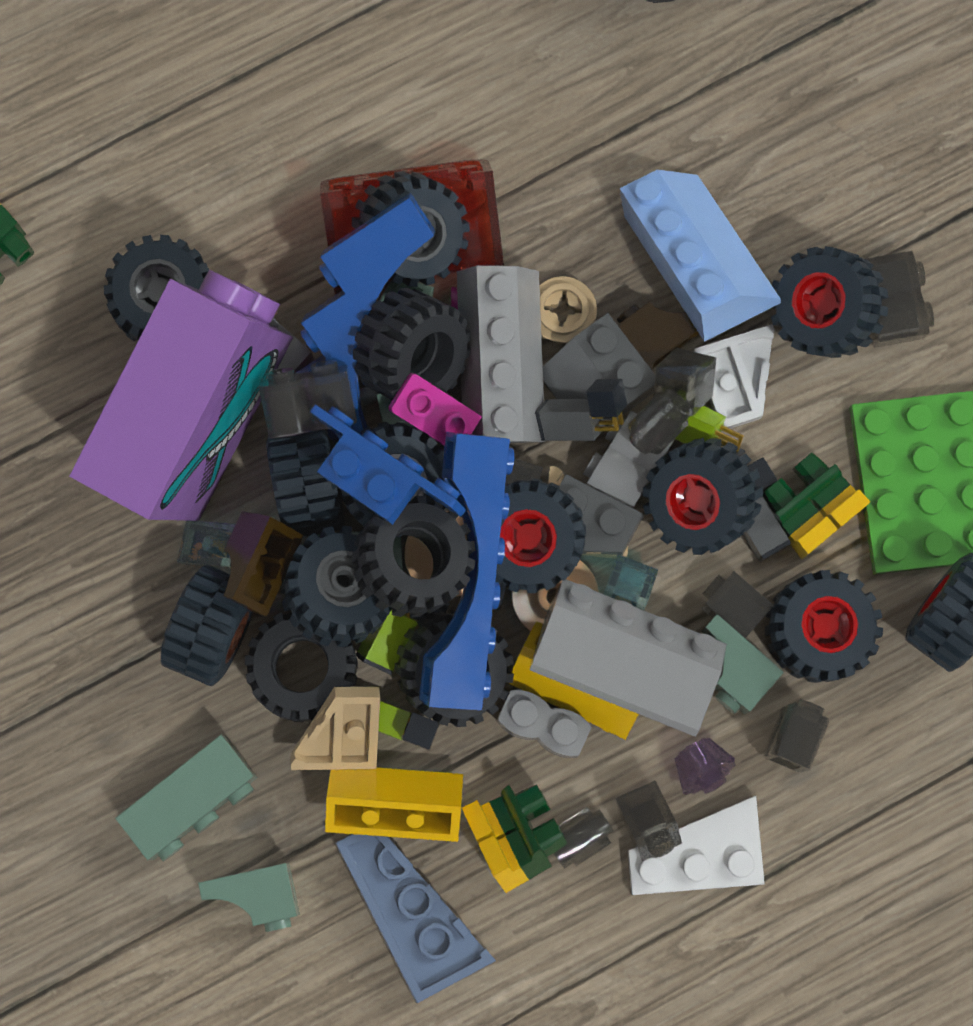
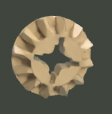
M560 276L548 279L539 285L541 337L543 339H548L559 345L568 343L573 337L595 322L597 315L596 300L591 290L581 281L571 277ZM562 295H566L568 309L579 313L568 315L563 327L559 326L560 321H558L557 314L551 313L550 309L557 308L559 301L562 300Z

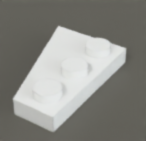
M756 796L628 850L631 895L765 884Z

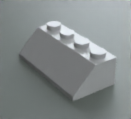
M474 266L457 271L458 311H460V315L465 317L468 323L466 329L470 331L471 340L467 343V346L471 348L470 355L465 359L464 365H466L463 374H461V400L463 405L482 416L472 434L508 438L510 443L545 442L541 441L535 411L544 402L539 271L519 266Z
M565 579L564 581L562 580L545 616L529 670L696 737L722 672L727 644L714 639L710 635L701 634L678 625L668 618L659 617L636 608L628 602L616 600L594 591L586 585L577 584Z

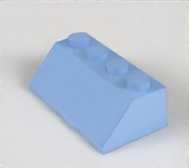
M657 169L620 188L625 219L704 342L781 303L780 297L698 175Z

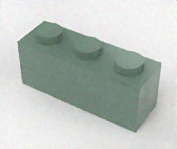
M221 734L115 819L147 861L160 857L164 862L184 846L180 839L187 833L195 829L199 834L218 820L219 816L215 812L228 801L235 806L254 791L251 783L258 777L228 738Z

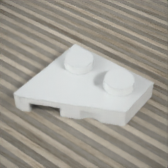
M773 324L695 348L693 351L712 409L726 416L723 426L729 429L759 420L763 416L765 388L770 367L771 344L775 331Z

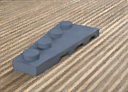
M351 834L335 843L415 1003L423 1001L496 961L470 933L471 931L442 901L431 885L421 877L411 862L389 837Z

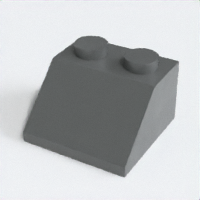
M607 313L573 337L543 366V382L556 399H587L586 391L596 379H622L627 399V406L622 411V415H624L656 392L660 380L609 313ZM604 417L603 420H612V417Z

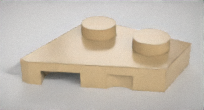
M334 687L293 749L290 756L291 770L376 769L380 713L379 687Z

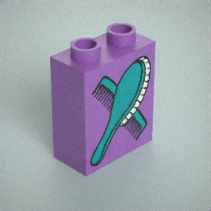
M210 269L199 290L170 279L69 477L148 520L199 521L294 338L270 325L280 304Z

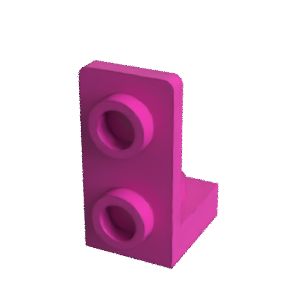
M410 373L389 405V411L426 433L443 446H445L446 432L472 434L482 418L478 413L414 373Z

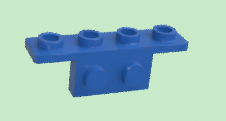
M314 405L310 410V413L322 424L341 436L317 471L322 477L392 525L418 489L459 517H462L466 509L456 500L460 492L440 478H437L434 484L421 476L424 471L422 466L403 453L398 460L385 452L389 445L371 431L366 430L361 436L350 427L354 421L335 407L331 406L329 411L326 412L317 405Z

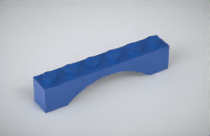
M446 432L442 478L460 492L456 500L466 509L462 518L464 524L467 523L471 531L466 535L467 541H474L475 551L468 558L475 560L474 570L467 574L470 580L463 589V594L452 620L439 640L423 657L419 700L429 707L482 710L483 698L487 699L490 694L491 675L490 672H486L488 654L493 653L496 642L495 628L491 627L492 609H497L500 602V585L498 582H495L497 564H502L505 555L504 538L500 537L501 522L507 518L510 506L509 494L505 493L506 475L512 473L514 466V450L509 448L510 439Z

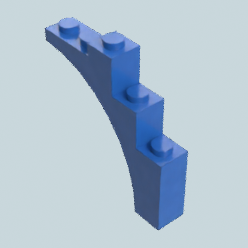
M411 193L324 249L320 256L324 262L319 266L322 274L333 288L339 285L342 291L304 315L301 322L304 329L300 331L301 335L314 353L320 350L323 355L287 378L283 386L286 393L282 395L290 412L295 417L301 414L307 424L316 419L310 413V410L314 405H317L326 412L333 406L354 421L350 428L362 435L360 431L368 427L361 406L358 375L354 368L358 362L353 359V349L357 347L358 343L354 341L356 333L361 331L363 326L361 323L365 314L369 315L372 309L371 306L376 302L386 282L408 256L435 234L434 227ZM324 425L329 438L334 443L338 442L341 436Z

